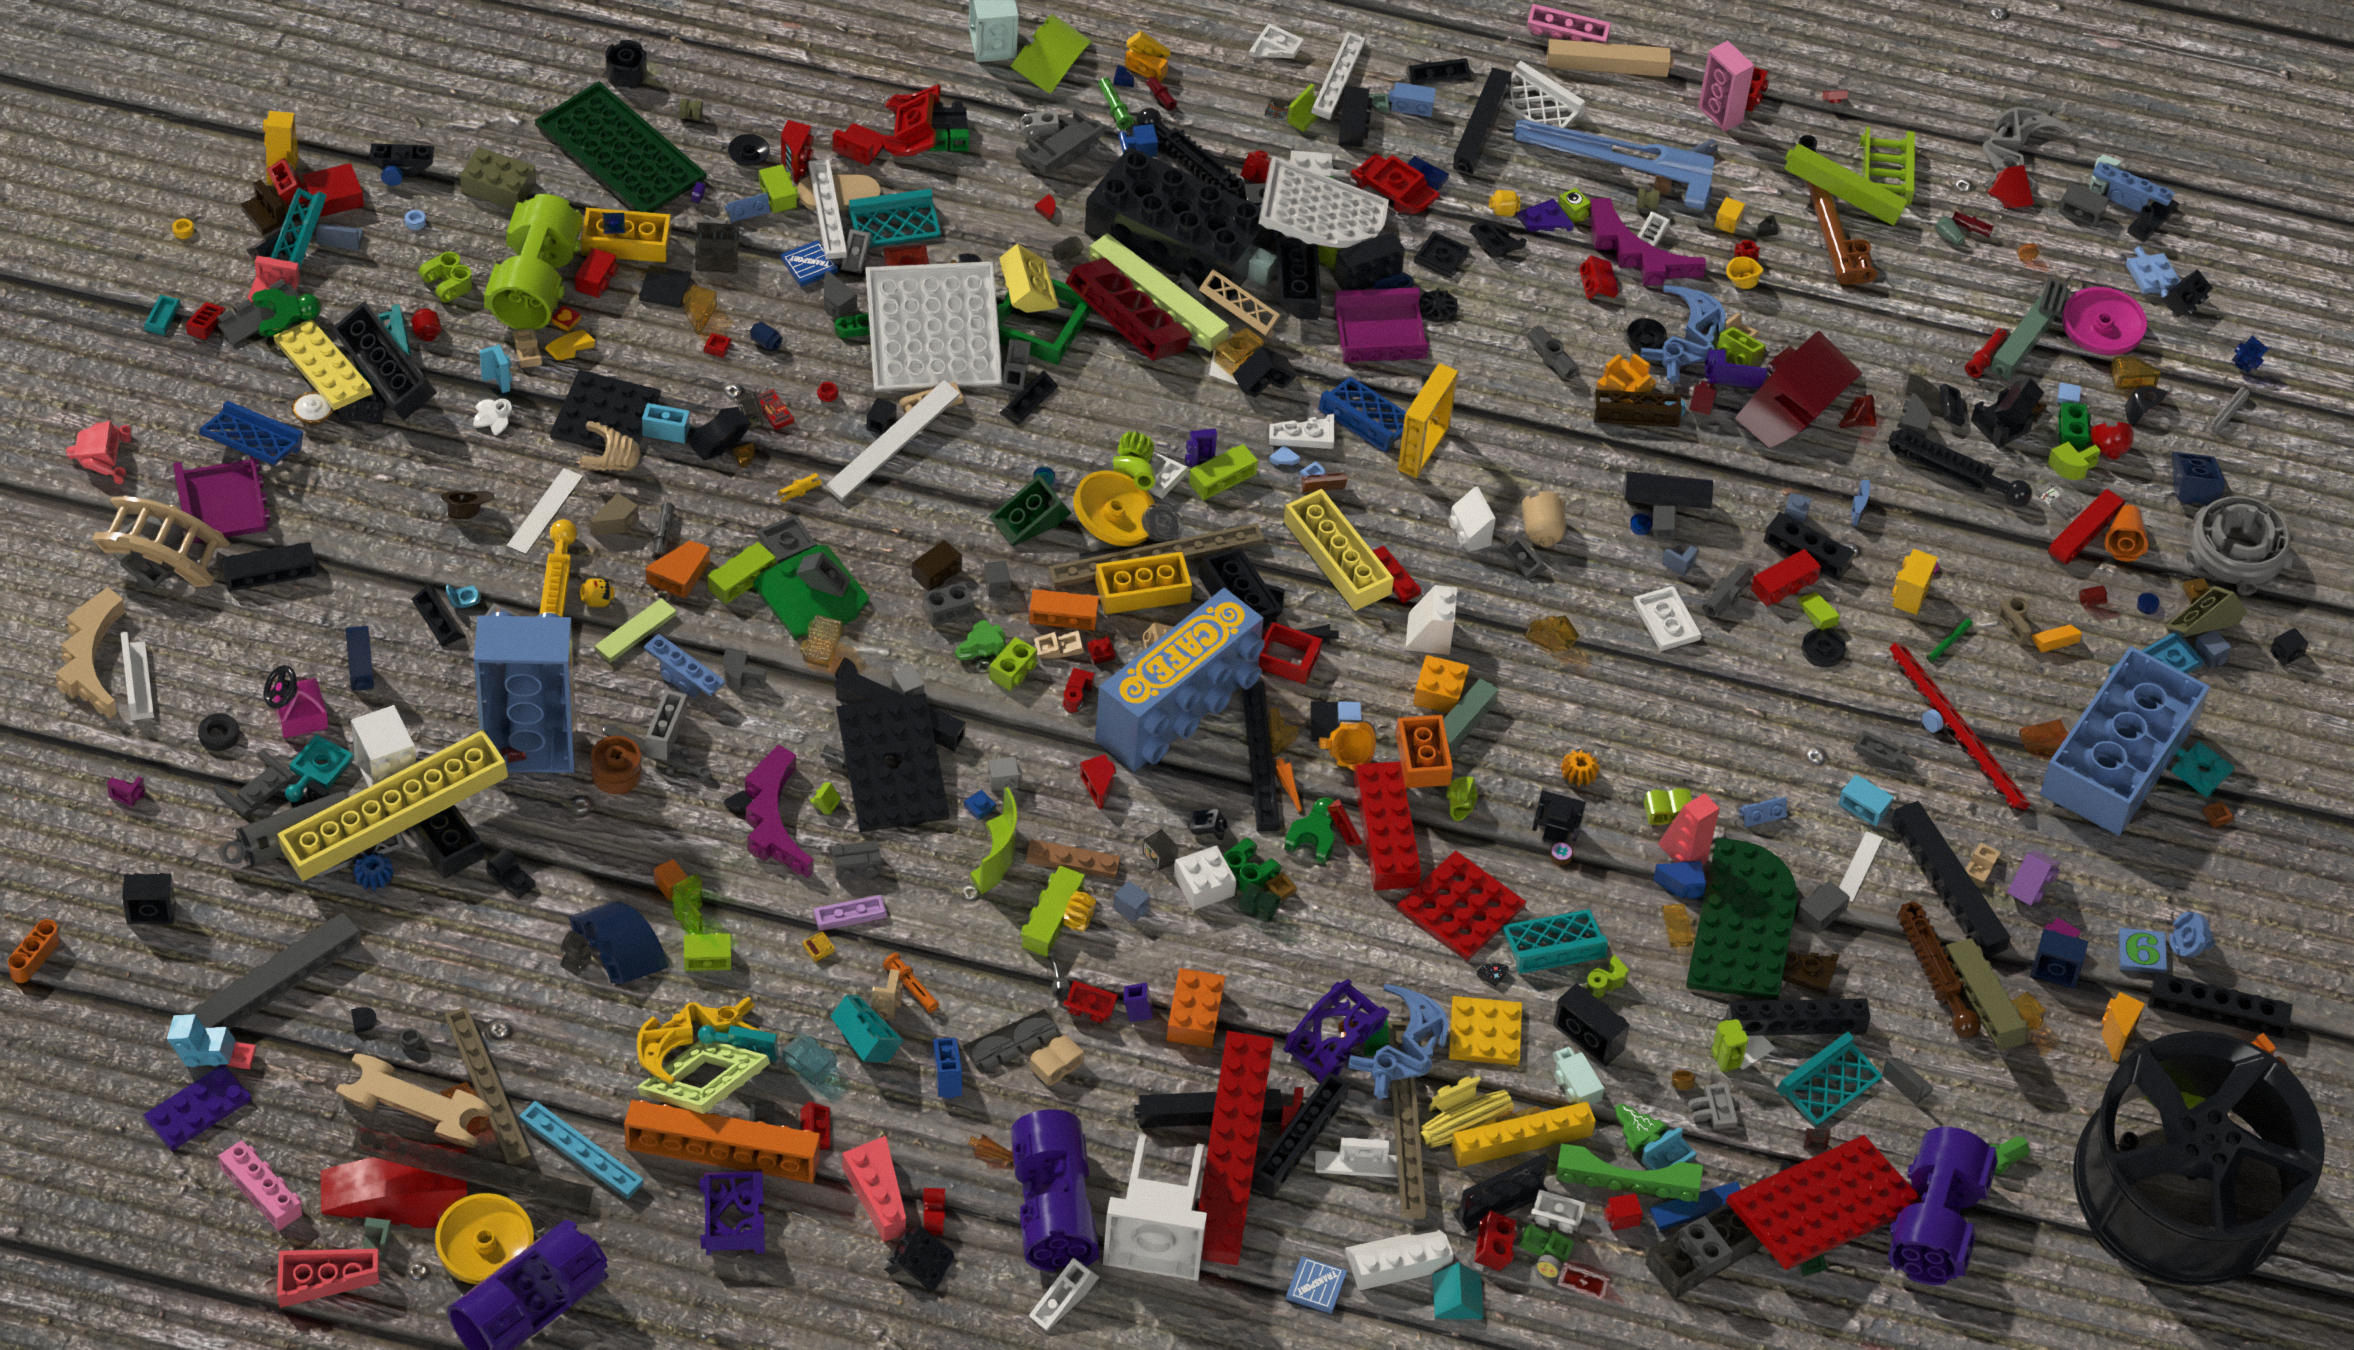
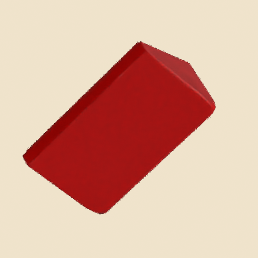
M1337 799L1327 807L1331 817L1348 846L1361 845L1362 840L1340 799Z
M809 1101L800 1111V1130H811L814 1133H820V1150H828L830 1148V1108Z

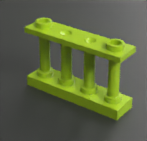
M1866 127L1865 133L1860 135L1859 147H1863L1862 177L1868 180L1869 175L1900 179V181H1903L1901 185L1876 184L1893 193H1898L1907 200L1906 205H1911L1914 195L1915 132L1907 131L1905 139L1899 141L1871 138L1870 127ZM1870 146L1897 148L1903 151V154L1870 152ZM1869 162L1898 163L1900 166H1903V169L1869 167Z

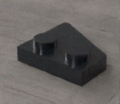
M1488 220L1472 225L1469 231L1494 258L1525 247L1527 242L1522 237L1520 240L1509 236L1510 231L1500 228Z

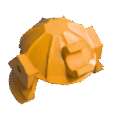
M1341 722L1340 727L1331 732L1329 738H1319V747L1321 749H1329L1330 755L1337 760L1338 766L1348 767L1355 771L1356 764H1367L1372 761L1376 748V736L1369 723Z

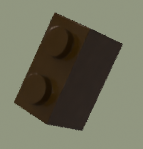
M943 540L912 562V577L928 591L940 587L948 578L957 575L961 571L962 554Z

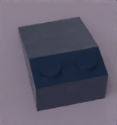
M2172 452L2174 493L2177 500L2186 504L2196 502L2208 506L2222 498L2225 480L2214 456Z

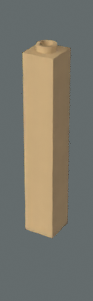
M1549 39L1547 49V68L1668 77L1669 69H1673L1674 57L1670 56V48Z

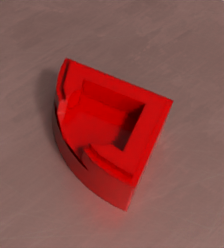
M1050 194L1035 204V210L1049 220L1054 217L1056 210L1055 200Z

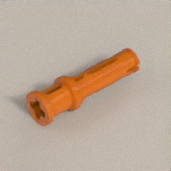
M898 952L892 953L884 960L882 967L889 971L890 969L900 970L899 980H903V985L922 1004L928 1013L934 1012L939 1007V1002L913 975V969L905 965Z

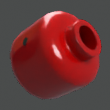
M429 308L419 309L411 319L414 334L420 340L433 341L441 333L442 327L439 316Z

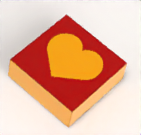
M563 305L551 318V323L570 332L581 320V314Z

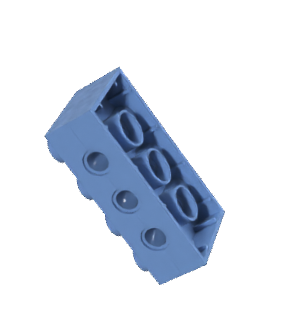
M2130 646L2049 761L2040 795L2120 836L2199 721L2210 686Z

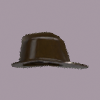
M451 491L441 495L442 500L447 502L448 516L464 520L475 517L479 512L481 504L489 502L495 497L494 493L488 491Z

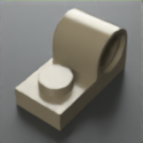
M2016 596L2001 601L1996 616L2019 646L2028 644L2031 633L2030 625L2025 621L2029 603L2025 598Z

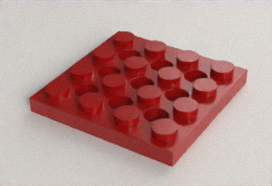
M1455 850L1397 904V910L1468 962L1502 929V925H1507L1525 908L1526 901ZM1460 876L1464 881L1457 882L1453 880V877ZM1478 889L1482 893L1475 895L1472 894L1470 890ZM1447 890L1450 894L1441 895L1438 891ZM1460 902L1465 903L1467 907L1459 908L1456 904ZM1496 902L1499 904V907H1490L1488 903ZM1431 903L1435 908L1427 909L1423 905ZM1479 915L1484 917L1485 920L1476 921L1473 917ZM1449 916L1453 921L1445 922L1441 918ZM1466 929L1470 934L1462 935L1459 930Z

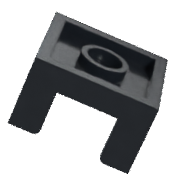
M2009 388L2000 391L1997 403L1984 410L1983 401L1975 404L1971 422L1997 449L2029 433L2035 417L2031 412L2023 424L2008 427L1994 413L2009 392Z

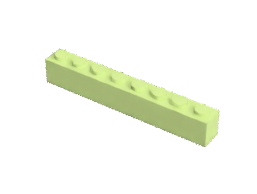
M1106 233L1090 245L1089 260L1091 262L1107 258L1120 270L1119 273L1124 274L1132 281L1133 289L1147 294L1153 300L1154 307L1170 314L1174 323L1179 322L1192 334L1191 338L1199 346L1211 352L1228 339L1229 325L1111 235Z

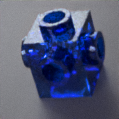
M2252 335L2245 344L2241 341L2235 348L2234 352L2236 355L2232 361L2235 362V365L2240 370L2247 373L2252 368L2257 370L2264 361L2261 357L2269 348Z

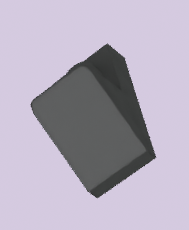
M131 551L130 554L120 561V566L137 578L138 589H154L169 576V572L156 562L143 558L142 553Z

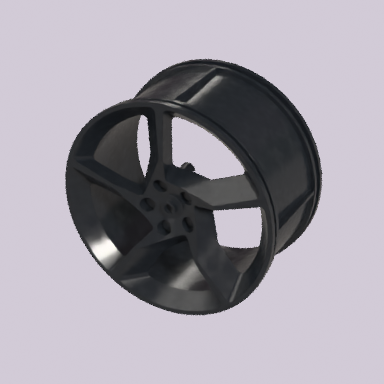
M2189 1031L2169 1034L2157 1038L2134 1051L2122 1062L2109 1081L2101 1106L2087 1122L2076 1146L2073 1160V1184L2076 1198L2087 1224L2104 1247L2116 1258L2139 1273L2155 1280L2181 1286H2212L2227 1283L2251 1273L2274 1253L2284 1238L2291 1219L2310 1199L2322 1173L2325 1152L2324 1133L2316 1106L2305 1087L2290 1069L2267 1051L2243 1039L2216 1032ZM2181 1092H2187L2190 1095L2199 1096L2206 1100L2188 1110ZM2146 1096L2159 1110L2168 1144H2157L2118 1153L2115 1141L2117 1109L2133 1099ZM2231 1110L2241 1117L2261 1138L2230 1120L2228 1117L2229 1111ZM2251 1157L2277 1167L2282 1191L2281 1205L2258 1221L2247 1225H2239L2236 1217L2233 1189L2243 1158ZM2165 1172L2185 1175L2189 1180H2196L2197 1178L2210 1180L2211 1225L2209 1227L2198 1226L2167 1214L2151 1203L2136 1188L2135 1182Z

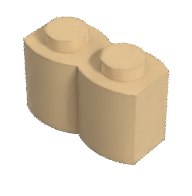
M1067 1035L1056 1037L1049 1043L1048 1047L1038 1049L1032 1054L1030 1069L1047 1086H1051L1060 1081L1066 1074L1080 1067L1084 1063L1085 1052Z

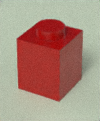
M1636 1193L1608 1198L1607 1207L1604 1208V1217L1606 1222H1610L1612 1231L1640 1226L1643 1212Z

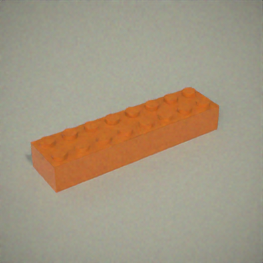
M631 1100L624 1123L625 1150L741 1171L762 1169L764 1175L814 1183L820 1160V1133H814L811 1130H797L788 1126L769 1125L761 1121L752 1122L739 1117H724L716 1113L702 1114L689 1109L674 1108L670 1105H657L643 1100Z

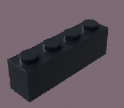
M311 542L222 557L223 572L228 592L317 576Z

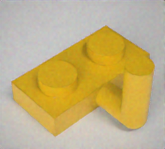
M1141 30L1127 40V47L1130 52L1167 59L1170 56L1169 48Z

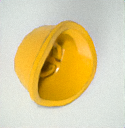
M1749 257L1733 258L1726 268L1727 277L1734 286L1740 289L1755 287L1759 283L1763 268L1754 259Z

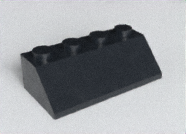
M1276 238L1279 304L1297 319L1318 320L1322 304L1318 244H1307L1301 239Z
M1241 547L1202 558L1198 577L1212 597L1221 589L1226 588L1263 617L1262 629L1282 613V607Z

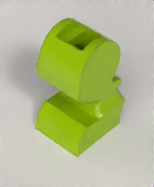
M1614 954L1610 960L1609 972L1600 968L1590 972L1587 978L1586 989L1594 997L1600 998L1605 995L1606 990L1612 992L1616 988H1623V985L1628 980L1629 969Z

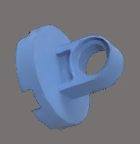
M2185 912L2175 920L2173 925L2176 927L2174 933H2170L2169 939L2170 946L2176 954L2185 958H2193L2203 950H2207L2215 945L2209 923L2201 914Z

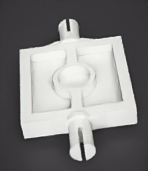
M1291 150L1290 163L1322 175L1345 179L1346 170L1333 169L1332 154Z

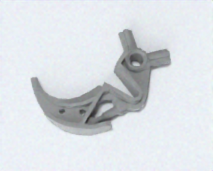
M2015 107L2003 112L1997 117L1993 125L1994 130L1998 131V133H1994L1992 138L1985 141L1982 148L1996 171L1994 175L1986 180L1988 188L1990 189L1994 185L1997 173L2002 172L2003 169L2024 165L2023 155L2019 154L2018 151L2020 147H2023L2031 133L2041 128L2053 127L2070 134L2073 129L2058 119L2031 108ZM2007 127H2011L2012 138L2003 137ZM2027 175L2030 190L2033 191L2037 182Z

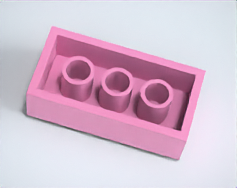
M1728 40L1709 50L1698 108L1724 132L1743 122L1754 70V64L1751 60L1747 59Z

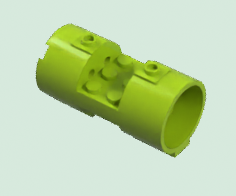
M537 194L530 200L526 199L524 203L517 202L506 232V247L513 248L518 256L510 257L503 261L502 264L495 263L484 293V309L490 310L500 322L518 330L533 328L534 331L542 329L549 323L554 307H557L559 299H563L565 286H562V277H560L555 268L565 266L570 260H573L575 252H579L581 240L578 239L583 227V217L580 211H575L569 206V201L556 195Z

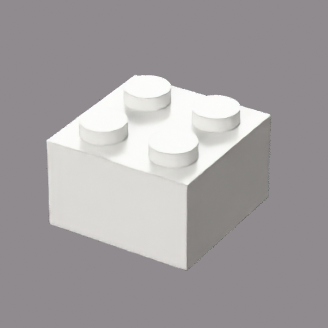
M1217 845L1175 860L1174 878L1192 910L1235 896L1236 878Z

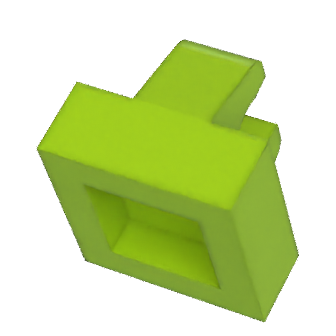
M824 782L821 788L815 791L816 795L810 799V802L814 808L820 809L824 815H831L841 797L831 782Z

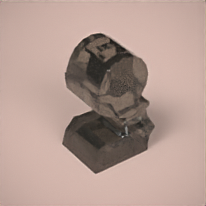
M574 930L569 931L560 947L561 951L566 953L561 960L560 966L578 976L591 962L593 952L590 951V941Z

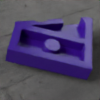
M1554 198L1518 211L1517 218L1527 231H1554V228H1566L1567 231H1573L1574 224Z

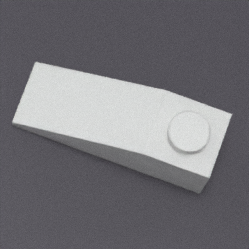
M1073 1258L1029 1314V1317L1048 1331L1088 1293L1099 1276L1082 1262Z

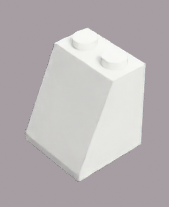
M1435 585L1408 613L1405 650L1450 654L1455 622L1457 587Z

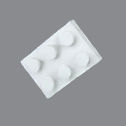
M1674 586L1634 597L1633 604L1660 652L1701 639L1699 629Z

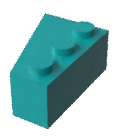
M845 995L830 1016L863 1062H889L904 1041L859 995Z

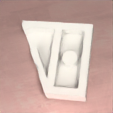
M1268 23L1249 50V56L1294 58L1303 46L1304 39Z
M1154 452L1151 458V465L1155 471L1156 481L1154 487L1147 491L1162 499L1188 473L1187 466Z

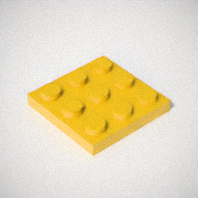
M1452 996L1449 1059L1519 1066L1522 1002Z

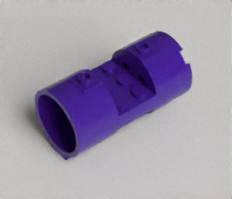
M1047 1109L1026 1114L1016 1120L1010 1130L1015 1176L1023 1184L1025 1201L1020 1206L1019 1213L1025 1261L1033 1268L1043 1271H1056L1055 1267L1067 1266L1073 1258L1089 1266L1099 1259L1095 1217L1092 1213L1091 1203L1086 1195L1085 1178L1089 1176V1167L1082 1123L1076 1115L1063 1110Z
M1938 1127L1925 1133L1918 1155L1915 1156L1913 1165H1909L1907 1173L1908 1179H1911L1912 1189H1915L1922 1196V1203L1911 1204L1905 1207L1901 1213H1898L1896 1222L1893 1221L1891 1224L1890 1234L1893 1236L1888 1259L1896 1271L1901 1269L1908 1274V1279L1926 1285H1945L1947 1280L1956 1279L1958 1276L1965 1277L1976 1234L1974 1224L1967 1223L1959 1214L1961 1208L1971 1207L1980 1199L1988 1198L1998 1163L1996 1147H1990L1979 1136L1955 1127Z
M563 1220L448 1306L447 1314L449 1321L468 1350H515L606 1281L609 1275L605 1273L604 1269L608 1267L606 1263L608 1259L596 1240H592L587 1233L583 1235L581 1232H578L576 1230L578 1228L576 1223L570 1220Z

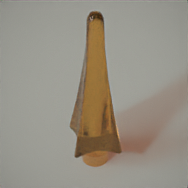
M982 1134L981 1139L971 1136L968 1145L977 1148L975 1155L1013 1162V1153L986 1135Z

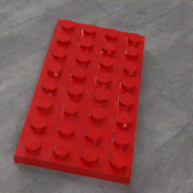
M1862 1135L1728 1195L1726 1203L1782 1267L1788 1270L1896 1220L1898 1213H1901L1905 1207L1911 1204L1922 1203V1198L1865 1135Z

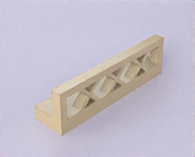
M1212 269L1199 288V291L1271 339L1275 333L1272 328L1281 315ZM1216 276L1221 279L1222 288L1213 290L1208 286ZM1236 289L1239 300L1229 301L1226 291ZM1252 300L1256 311L1247 313L1244 311L1243 302ZM1269 312L1274 315L1267 326L1261 323L1260 313Z

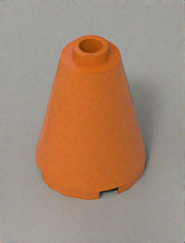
M2125 505L2120 509L2105 536L2104 544L2106 551L2114 555L2113 558L2125 562L2135 561L2139 556L2145 554L2148 549L2149 541L2140 509L2134 505Z

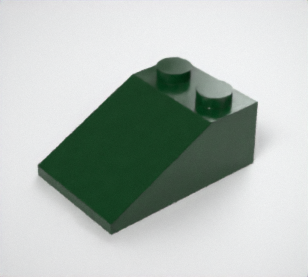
M1039 474L989 517L1009 542L1015 546L1056 527L1071 514V511Z

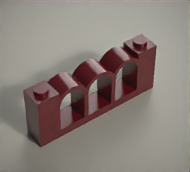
M1107 258L1073 267L1066 284L1150 360L1156 361L1185 351L1192 334L1179 322L1174 323L1170 314L1154 307L1153 300L1147 294L1133 289L1132 281L1124 274L1119 273L1120 270Z

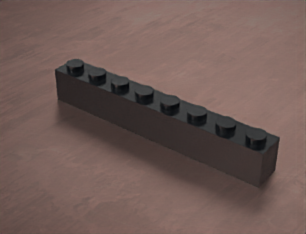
M1915 801L1896 808L1891 821L1893 829L1900 834L1905 847L1910 849L1916 863L1926 873L1928 881L1933 883L1937 889L1938 896L1941 900L1945 901L1949 907L1950 914L1959 922L1962 932L1967 934L1969 939L1972 938L1977 946L1981 947L1984 959L2006 951L2011 936L1921 803Z

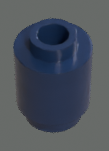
M764 322L754 324L750 330L751 340L767 350L775 351L782 343L783 337L780 335V332Z

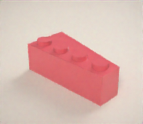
M1706 793L1695 798L1682 807L1658 842V845L1674 863L1701 861L1702 865L1708 861L1720 808Z
M883 1136L843 1152L842 1169L883 1242H887L899 1237L906 1230V1216L887 1138Z
M378 1249L279 1251L277 1298L280 1308L380 1283V1256Z

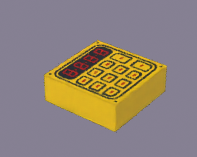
M823 931L803 941L804 949L814 962L835 952V947Z

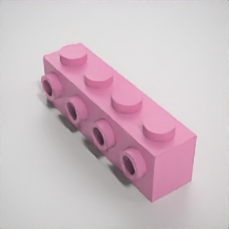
M1532 4L1527 21V27L1531 33L1535 35L1547 34L1556 40L1563 38L1570 41L1608 43L1611 32L1610 22Z
M241 1140L218 1155L220 1169L278 1231L302 1216V1201L295 1192L291 1193L287 1189L286 1182L281 1177L277 1178L273 1174L271 1166L266 1161L262 1162L258 1158L256 1150L251 1145L247 1146Z

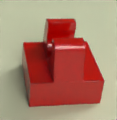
M1108 636L1103 639H1094L1091 642H1087V649L1094 665L1115 660L1116 654Z

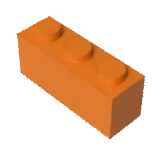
M1032 589L1029 624L1095 631L1099 596Z

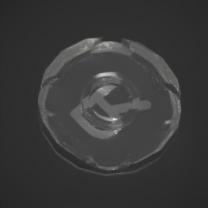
M1155 503L1145 510L1141 522L1149 536L1163 543L1177 540L1184 531L1183 519L1180 514L1177 515L1174 512L1175 509L1171 506Z

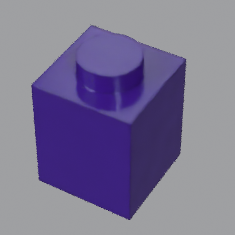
M1147 982L1124 986V1004L1129 1021L1153 1019V1001Z

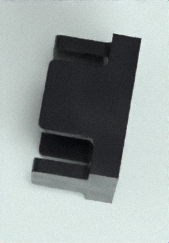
M1542 790L1532 831L1537 832L1538 825L1545 827L1542 837L1544 842L1551 844L1565 843L1568 833L1573 834L1572 841L1576 842L1580 834L1586 802Z

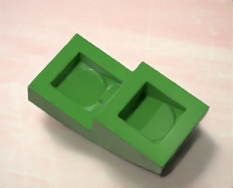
M1528 1223L1518 1246L1539 1256L1551 1255L1557 1258L1559 1262L1565 1263L1574 1241L1554 1230L1551 1234H1548Z

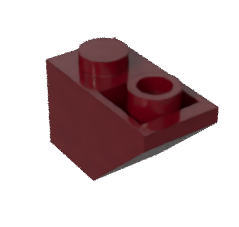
M1702 380L1701 384L1697 383L1695 385L1689 410L1707 415L1711 414L1718 388L1714 387V383Z

